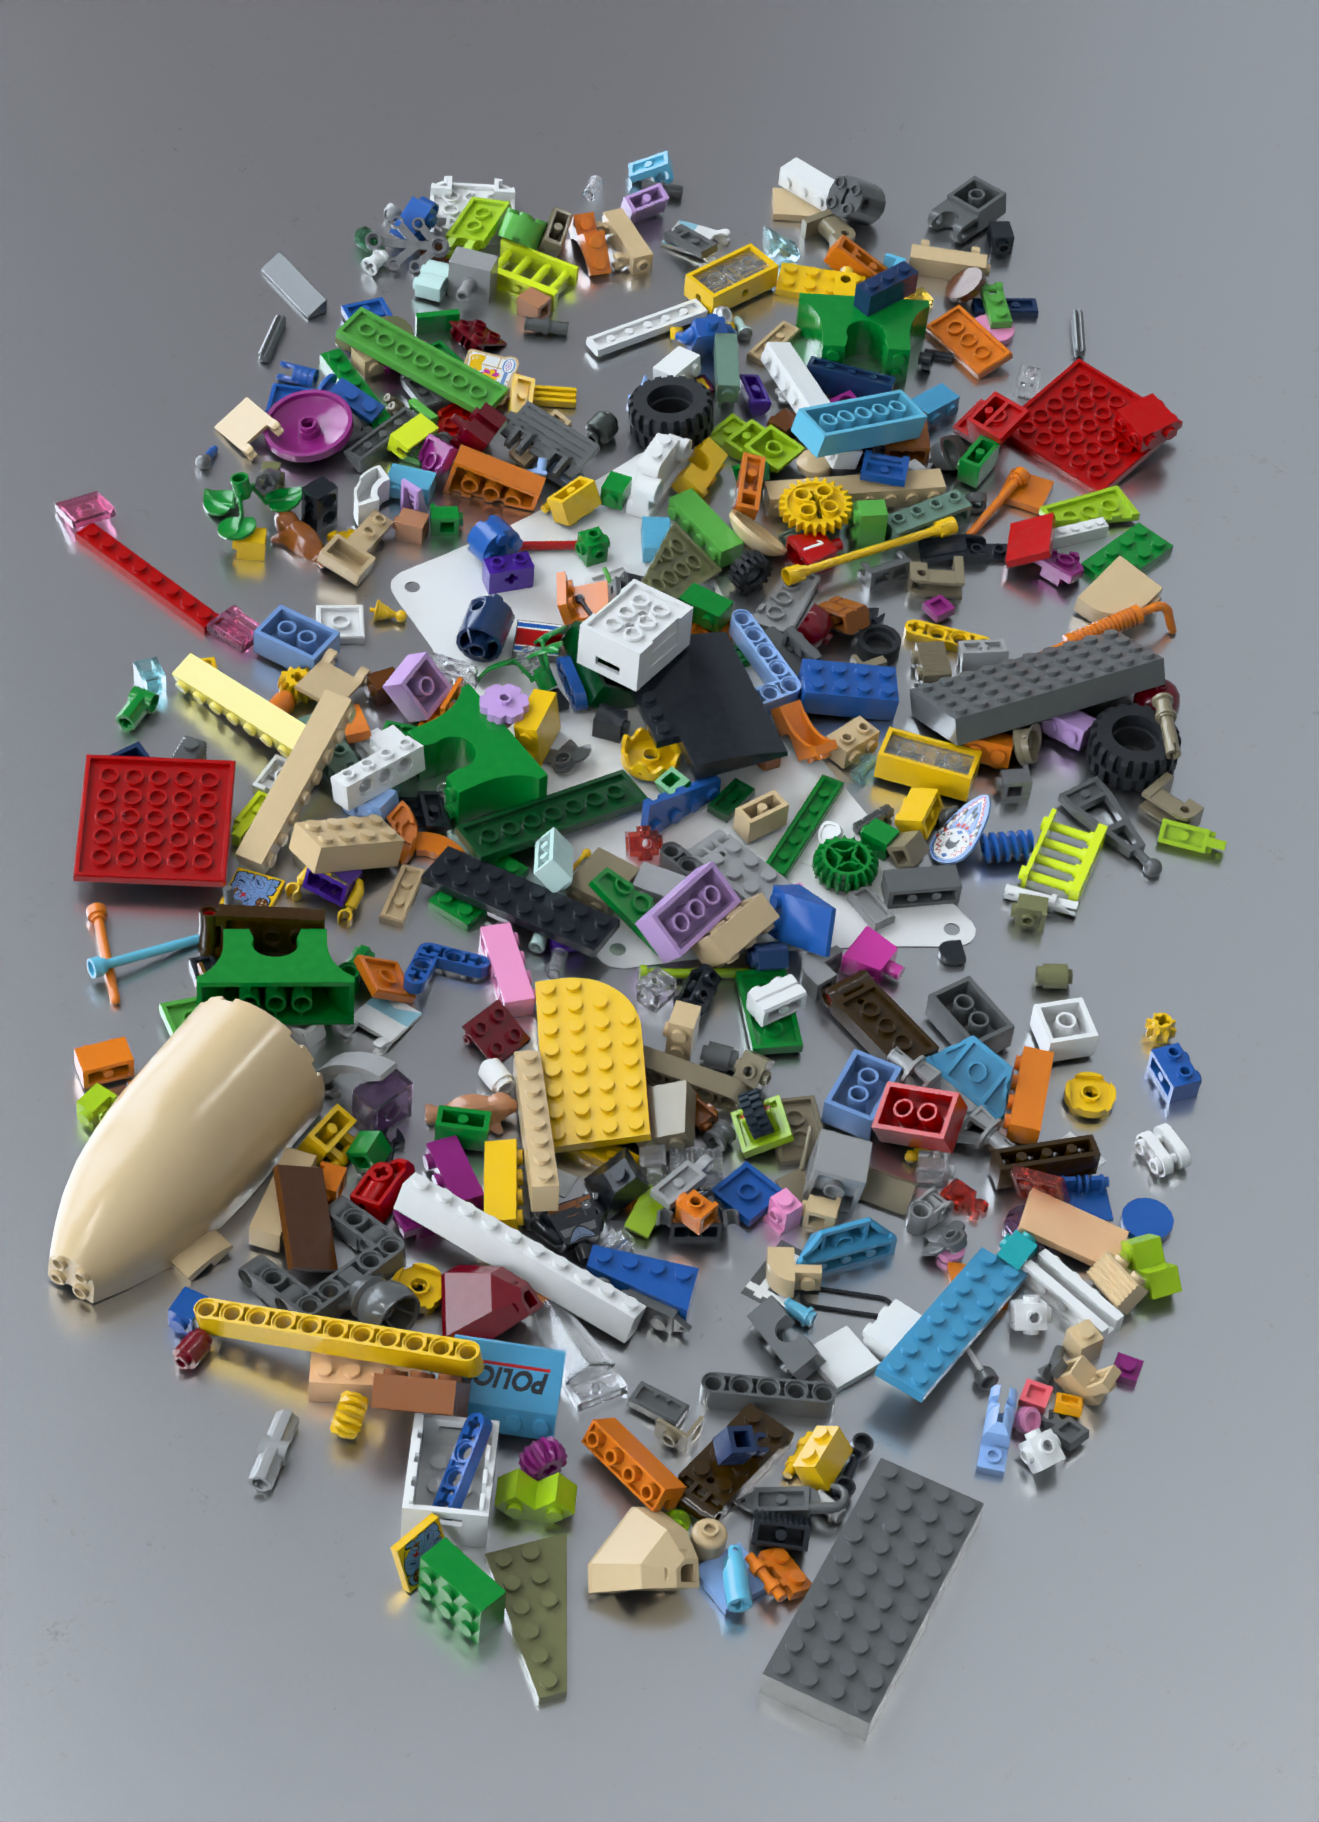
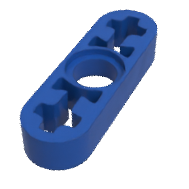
M557 657V672L573 710H586L588 708L587 695L571 657Z

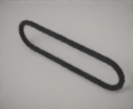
M822 1286L820 1288L821 1291L881 1299L886 1301L889 1306L892 1303L890 1299L881 1295ZM801 1290L800 1300L808 1307L878 1317L876 1313L811 1304L804 1299L806 1291Z

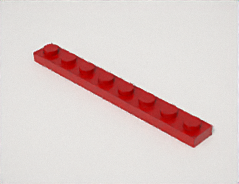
M93 522L75 533L76 541L204 635L222 623V616Z

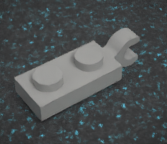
M706 1153L694 1164L686 1160L650 1189V1196L667 1210H672L676 1206V1199L681 1193L686 1192L689 1194L693 1189H698L706 1182L707 1175L713 1171V1167L710 1164L714 1162V1159Z

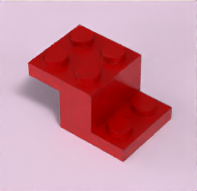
M995 391L985 401L980 399L952 426L953 433L972 444L980 435L1002 444L1030 417V413L1026 408Z

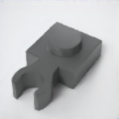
M1052 1409L1049 1410V1419L1041 1415L1040 1426L1046 1430L1051 1428L1053 1433L1060 1439L1061 1446L1068 1451H1072L1089 1438V1429L1070 1416L1063 1420Z

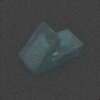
M767 226L762 228L763 252L766 256L774 260L780 254L783 258H789L795 262L801 255L795 242Z

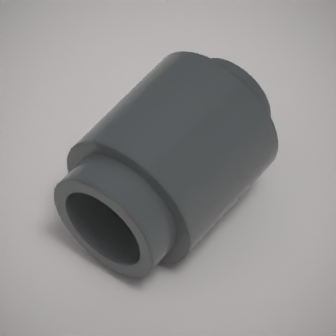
M710 1041L708 1046L703 1045L700 1060L704 1061L703 1066L728 1072V1070L733 1071L734 1065L739 1058V1051L734 1050V1047Z

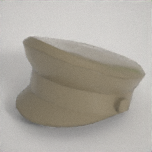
M1034 723L1030 728L1024 729L1019 727L1013 729V747L1019 764L1023 767V765L1036 763L1042 739L1040 725Z

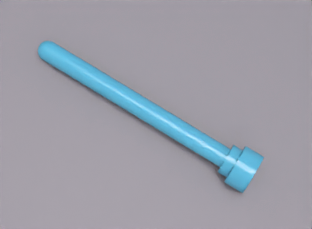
M199 934L109 959L99 956L89 958L87 960L88 972L94 979L104 976L111 968L198 945Z

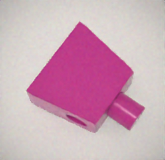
M866 926L843 955L840 972L850 976L861 969H865L879 985L886 975L898 981L902 977L905 967L896 963L898 948L872 928Z

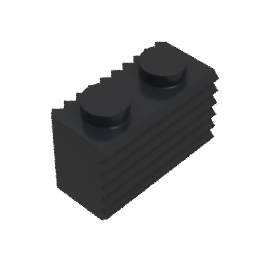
M755 1509L750 1533L751 1544L807 1552L811 1532L810 1518L808 1515L804 1518L803 1515L798 1517L797 1514L794 1516L791 1513L789 1515L786 1513L781 1514L780 1512L776 1514L774 1511L770 1513L769 1510L764 1512L763 1509L761 1511Z

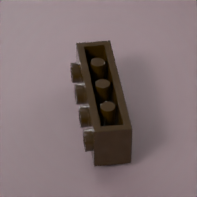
M1093 1134L993 1149L989 1171L996 1190L1056 1180L1060 1176L1092 1175L1097 1172L1101 1153Z

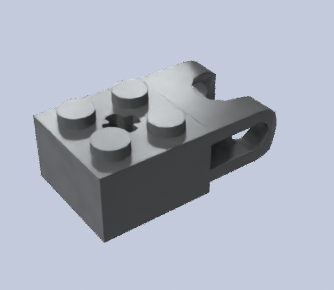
M973 176L949 193L945 201L929 212L928 226L937 231L945 227L953 228V240L962 244L986 228L989 222H994L1006 213V192L977 176Z

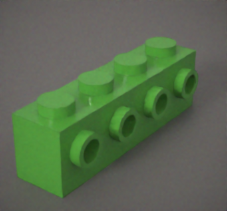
M692 488L669 497L667 513L670 519L675 521L720 568L735 563L734 560L736 558H741L740 555L743 554L744 542Z

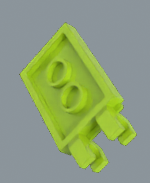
M472 197L446 234V240L449 243V252L446 257L451 258L457 246L476 251L483 249V247L486 248L502 224L508 207L512 208L509 201Z

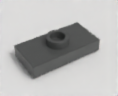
M643 1381L639 1383L627 1401V1406L654 1420L661 1418L676 1428L682 1422L690 1405Z

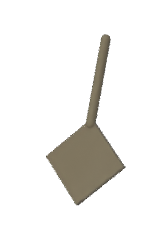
M812 1125L808 1126L800 1167L775 1180V1183L780 1188H787L801 1203L806 1178V1171L804 1169L813 1132Z

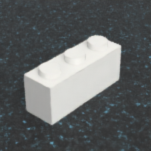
M797 157L780 167L778 185L821 211L830 209L826 206V199L834 179Z

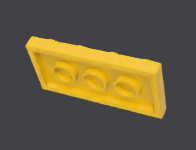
M782 262L775 295L799 299V293L833 295L835 273L837 271ZM857 274V284L866 280V276Z

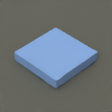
M739 1542L735 1545L742 1549L743 1559L745 1560L749 1553ZM728 1549L718 1558L706 1560L699 1564V1582L724 1615L731 1612L727 1608L722 1577L724 1570L723 1559L728 1556ZM745 1561L753 1600L766 1593L764 1590L765 1585L759 1577L752 1575L749 1571L750 1566Z

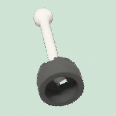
M969 1347L966 1352L977 1368L974 1375L975 1381L981 1390H988L997 1384L999 1377L990 1366H981Z

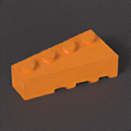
M461 444L443 493L451 494V492L461 493V497L465 498L476 496L484 498L485 502L501 501L506 506L534 511L546 478Z

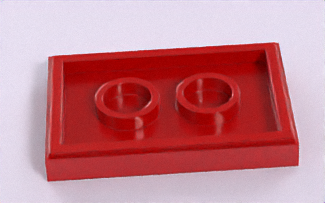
M1054 512L1010 523L1005 560L1008 568L1051 558L1056 523Z

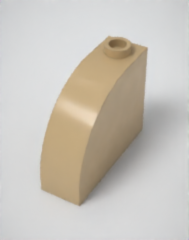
M1119 556L1077 597L1074 611L1085 619L1096 622L1135 604L1143 608L1153 602L1161 601L1160 595L1163 587Z

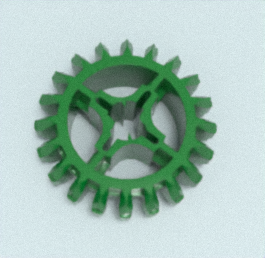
M845 835L840 839L837 836H834L832 840L826 838L824 843H819L817 850L813 854L812 871H814L815 878L819 879L820 885L826 884L827 890L835 889L836 894L839 891H844L847 895L849 891L859 890L860 887L872 886L878 875L879 862L876 851L871 849V845H865L864 839L856 841L855 836L852 839L846 838Z

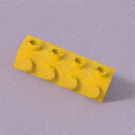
M517 1139L485 1141L484 1212L519 1231V1226L524 1225L523 1209H519V1205H524L523 1189H520V1185H524L523 1169H520V1165H524L523 1149H518Z

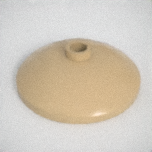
M734 509L731 510L729 519L736 535L744 542L745 550H757L763 555L768 556L785 555L787 548L771 532L742 512Z

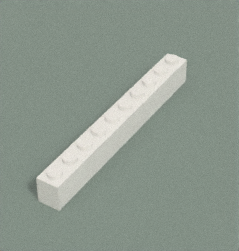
M415 1172L402 1184L393 1209L489 1265L504 1267L528 1282L537 1293L623 1343L637 1330L646 1306L638 1302L634 1297L619 1291L613 1285L600 1280L589 1271L581 1269L569 1262L565 1257L550 1251L541 1243L533 1241L518 1230L500 1222L496 1217L488 1215L476 1208L472 1203L457 1197L425 1176Z

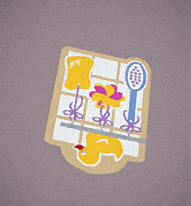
M469 349L464 364L501 383L510 390L514 373L516 374L519 361L512 356L503 357ZM506 397L498 405H503Z

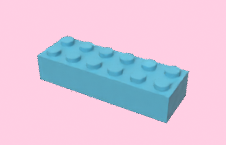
M902 390L800 408L791 431L816 458L919 438L928 416Z

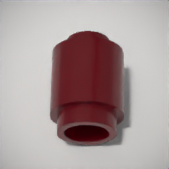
M199 1328L188 1332L173 1350L176 1365L182 1369H195L211 1349L212 1338L210 1335Z

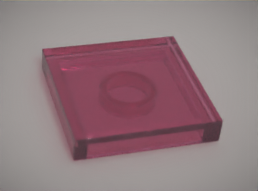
M98 491L55 503L56 511L73 529L116 516L115 508Z

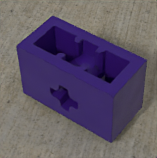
M528 551L483 559L482 581L488 595L533 587L534 564Z

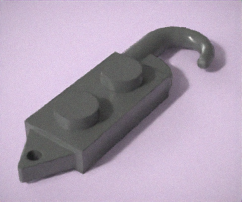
M598 1277L600 1280L610 1284L609 1279ZM630 1288L629 1290H621V1292L634 1297L638 1302L646 1306L641 1321L652 1325L655 1329L672 1334L673 1331L689 1332L692 1328L689 1323L678 1315V1310Z
M834 1483L830 1487L841 1493V1498L836 1502H821L818 1491L810 1488V1486L754 1487L752 1492L740 1497L735 1502L736 1506L750 1513H753L755 1509L759 1511L763 1509L764 1512L769 1510L770 1513L774 1511L776 1514L778 1512L781 1514L786 1513L787 1515L791 1513L793 1516L797 1514L799 1517L801 1515L810 1516V1514L840 1512L847 1506L850 1496L844 1486Z

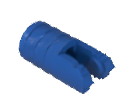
M281 360L279 366L293 370L292 377L285 374H277L276 380L308 388H316L319 380L318 369Z

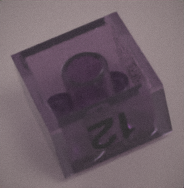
M396 1068L382 1081L365 1082L364 1084L357 1085L352 1091V1116L357 1120L353 1127L359 1132L382 1131L388 1127L389 1132L412 1116L413 1082Z

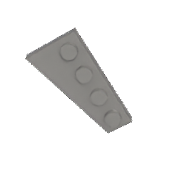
M812 573L807 576L805 581L790 586L783 583L782 588L778 592L775 591L770 595V599L765 604L762 603L757 608L756 613L753 614V617L763 631L771 626H775L784 635L786 628L791 625L795 628L820 583L821 575Z

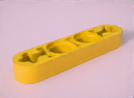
M916 619L908 620L905 623L903 632L904 638L914 643L944 641L946 650L958 653V643H955L954 640L990 639L986 636ZM939 634L942 638H934L931 635Z

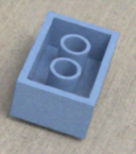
M281 604L254 631V652L286 668L292 667L296 669L300 666L301 669L309 667V670H311L320 662L329 648L337 651L338 654L340 653V632Z
M854 1049L824 1101L821 1121L869 1141L874 1133L871 1126L887 1081L899 1083L902 1067Z

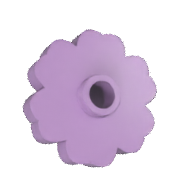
M494 684L485 689V695L480 696V713L487 715L488 721L498 725L504 723L507 728L517 721L523 720L524 713L529 711L528 695L521 693V688L512 684H506L503 687L499 684Z

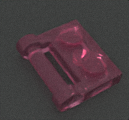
M232 605L207 623V631L242 654L254 645V631L261 624L242 613V610L236 605Z

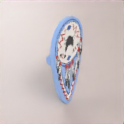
M981 795L965 804L934 835L930 843V854L934 861L943 865L956 864L966 859L972 853L981 838L990 816L991 800L987 795Z

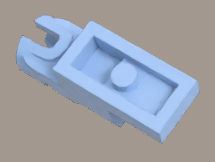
M994 1385L990 1390L976 1473L1003 1478L1018 1392L1010 1387L1004 1412L998 1413L1001 1385Z

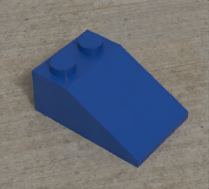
M800 884L773 885L770 904L780 917L773 922L775 927L767 933L776 940L823 957H830L836 908Z

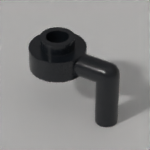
M925 348L924 352L919 354L918 365H921V370L931 371L934 359L952 362L954 353Z

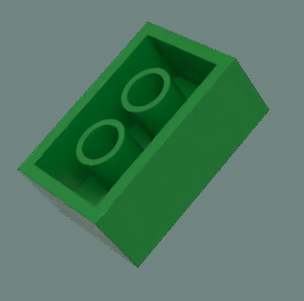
M446 1537L420 1557L418 1583L420 1594L426 1600H431L436 1604L444 1617L447 1619L451 1618L458 1624L465 1636L472 1637L477 1643H480L504 1623L506 1591Z

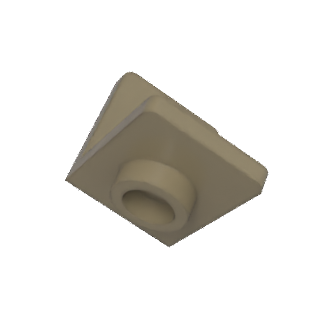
M700 1416L687 1433L658 1418L655 1422L654 1436L662 1440L667 1446L674 1447L686 1454L702 1434L705 1417Z

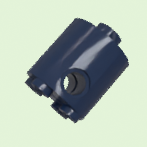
M491 594L490 596H479L471 600L456 639L459 650L466 657L478 662H491L498 659L502 653L515 619L511 607L503 601L502 596Z

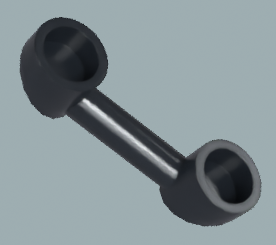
M862 1432L855 1434L851 1440L850 1445L853 1451L843 1475L834 1481V1484H840L848 1490L849 1499L856 1490L853 1478L859 1463L868 1457L874 1447L872 1437ZM831 1488L834 1496L840 1499L841 1493Z

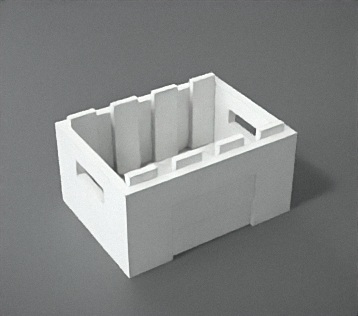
M633 579L621 589L619 595L598 613H593L580 624L577 663L633 691H638L690 644L693 607ZM598 658L619 667L620 670H614L598 662Z
M415 1412L402 1504L401 1538L428 1515L433 1513L439 1517L444 1537L454 1545L486 1548L500 1421L491 1420L492 1431L462 1508L432 1506L461 1433V1430L440 1428V1426L463 1428L467 1418ZM472 1447L468 1448L464 1453V1460L470 1456ZM461 1474L455 1477L457 1480L453 1482V1486L460 1482ZM441 1518H444V1519H454V1520L449 1521V1520H443V1519H441Z

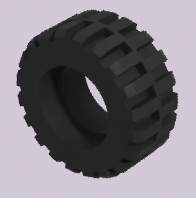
M667 375V377L663 378L661 376L655 377L654 380L651 381L649 379L643 385H639L629 398V430L634 440L645 449H647L657 433L666 435L671 433L682 438L691 439V449H694L695 446L710 437L714 429L712 394L701 382L698 383L693 378L686 379L685 376L680 375L679 377H673V375Z
M1126 703L1118 704L1117 707L1112 706L1107 708L1105 712H1101L1092 723L1086 749L1087 762L1094 774H1098V778L1101 781H1107L1109 786L1113 788L1119 787L1122 788V791L1127 792L1129 790L1143 792L1144 789H1147L1165 772L1171 775L1174 774L1178 758L1172 760V756L1170 759L1166 758L1161 727L1155 720L1156 711L1151 706H1138V703H1131V705H1126ZM1176 727L1178 742L1181 748V737L1179 735L1180 732ZM1120 744L1138 745L1147 751L1129 750Z

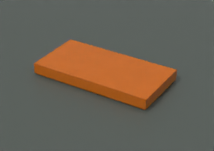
M960 305L927 324L926 332L947 352L954 353V358L978 380L1013 358L1012 352Z

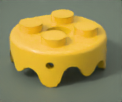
M640 727L631 737L624 734L621 744L620 761L626 772L633 777L645 781H655L671 766L678 770L681 761V750L677 743L656 748L648 730ZM649 755H650L651 757H653V758H655V759H648V758H646L645 756H649Z

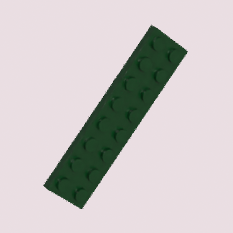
M622 769L456 826L455 835L473 857L477 858L480 862H489L535 846V842L553 827L563 836L641 809L643 807V800L648 797Z

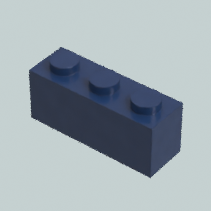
M902 261L856 285L853 306L869 317L916 292L919 272L905 261Z

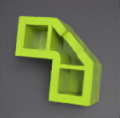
M1148 1233L1120 1241L1122 1247L1120 1254L1130 1263L1127 1268L1131 1272L1136 1271L1146 1281L1143 1286L1149 1292L1144 1297L1154 1300L1182 1292L1178 1266L1165 1261L1160 1236Z
M518 1468L497 1477L494 1506L512 1519L555 1523L575 1514L577 1485L559 1472L536 1481Z

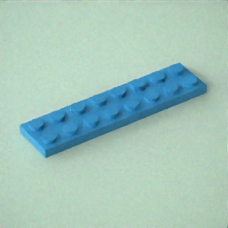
M981 1247L877 1366L874 1375L922 1403L1021 1287L1028 1273H1025L1023 1270H1016L1005 1261L998 1259L997 1255Z

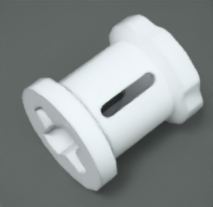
M383 249L374 250L372 256L362 260L363 270L368 275H376L379 268L387 266L389 255Z

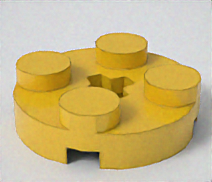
M1080 1072L1076 1074L1075 1078L1067 1081L1064 1090V1101L1069 1107L1070 1114L1076 1117L1106 1118L1114 1107L1116 1100L1114 1085L1111 1082L1109 1085L1104 1080V1076L1095 1072ZM1087 1092H1091L1092 1096H1095V1097H1093V1098L1087 1097V1096H1086V1093H1087Z
M414 1263L412 1267L405 1270L402 1267L393 1276L392 1280L401 1282L413 1290L419 1299V1313L422 1315L432 1314L435 1308L442 1304L441 1272L436 1267L426 1263ZM418 1285H422L423 1291H415L412 1287L417 1288Z

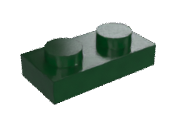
M735 778L708 804L707 812L728 823L735 815V808L749 802L755 796V788Z

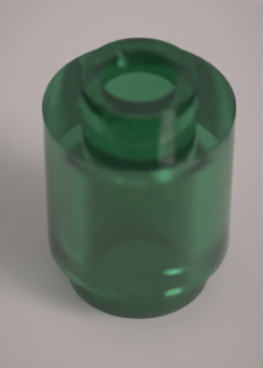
M363 226L356 230L354 243L370 255H373L374 250L368 249L365 244L366 235L373 232V230ZM376 239L370 240L371 245H377L378 241Z

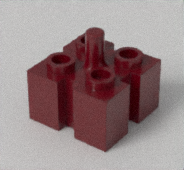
M485 402L481 409L478 407L474 409L469 416L471 421L468 419L465 421L454 413L450 421L460 428L458 431L462 434L460 435L457 432L450 441V444L457 449L462 444L483 452L507 418L487 402Z

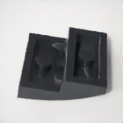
M418 791L417 797H398L399 803L403 800L412 810L418 824V832L440 834L450 830L451 826L448 813L444 808L445 801L442 791Z

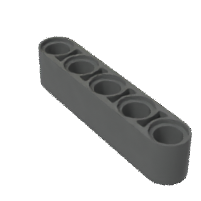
M708 1372L701 1379L699 1401L703 1406L713 1409L742 1411L751 1403L767 1414L822 1419L831 1416L833 1413L837 1393L834 1386L826 1382Z

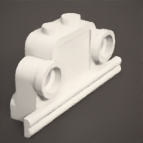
M671 433L668 435L656 434L638 461L634 491L628 499L626 513L642 518V516L654 517L672 492L673 488L670 485L678 473L691 464L687 460L693 452V449H691V439L682 438Z

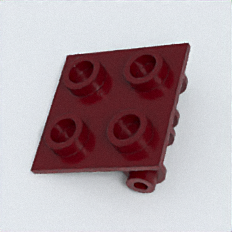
M461 319L460 321H449L453 326L450 330L451 338L467 351L475 349L484 352L485 346L507 345L498 333L491 331L486 327L487 324L481 320L466 321Z
M499 999L462 1026L465 1031L462 1037L464 1043L467 1045L470 1043L476 1044L487 1059L498 1058L500 1061H503L530 1040V1037Z

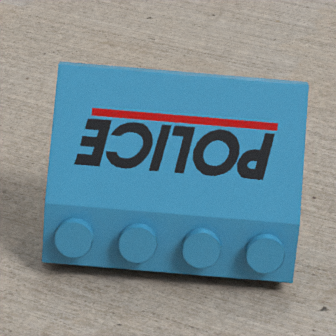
M455 1334V1338L476 1342L480 1347L484 1362V1370L479 1376L474 1378L463 1377L462 1382L471 1384L467 1418L471 1414L479 1412L490 1420L500 1421L499 1433L534 1439L554 1437L566 1351Z

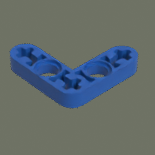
M423 943L418 947L404 974L403 988L411 994L423 993L436 968L473 978H484L489 973L490 961L483 955L435 943Z

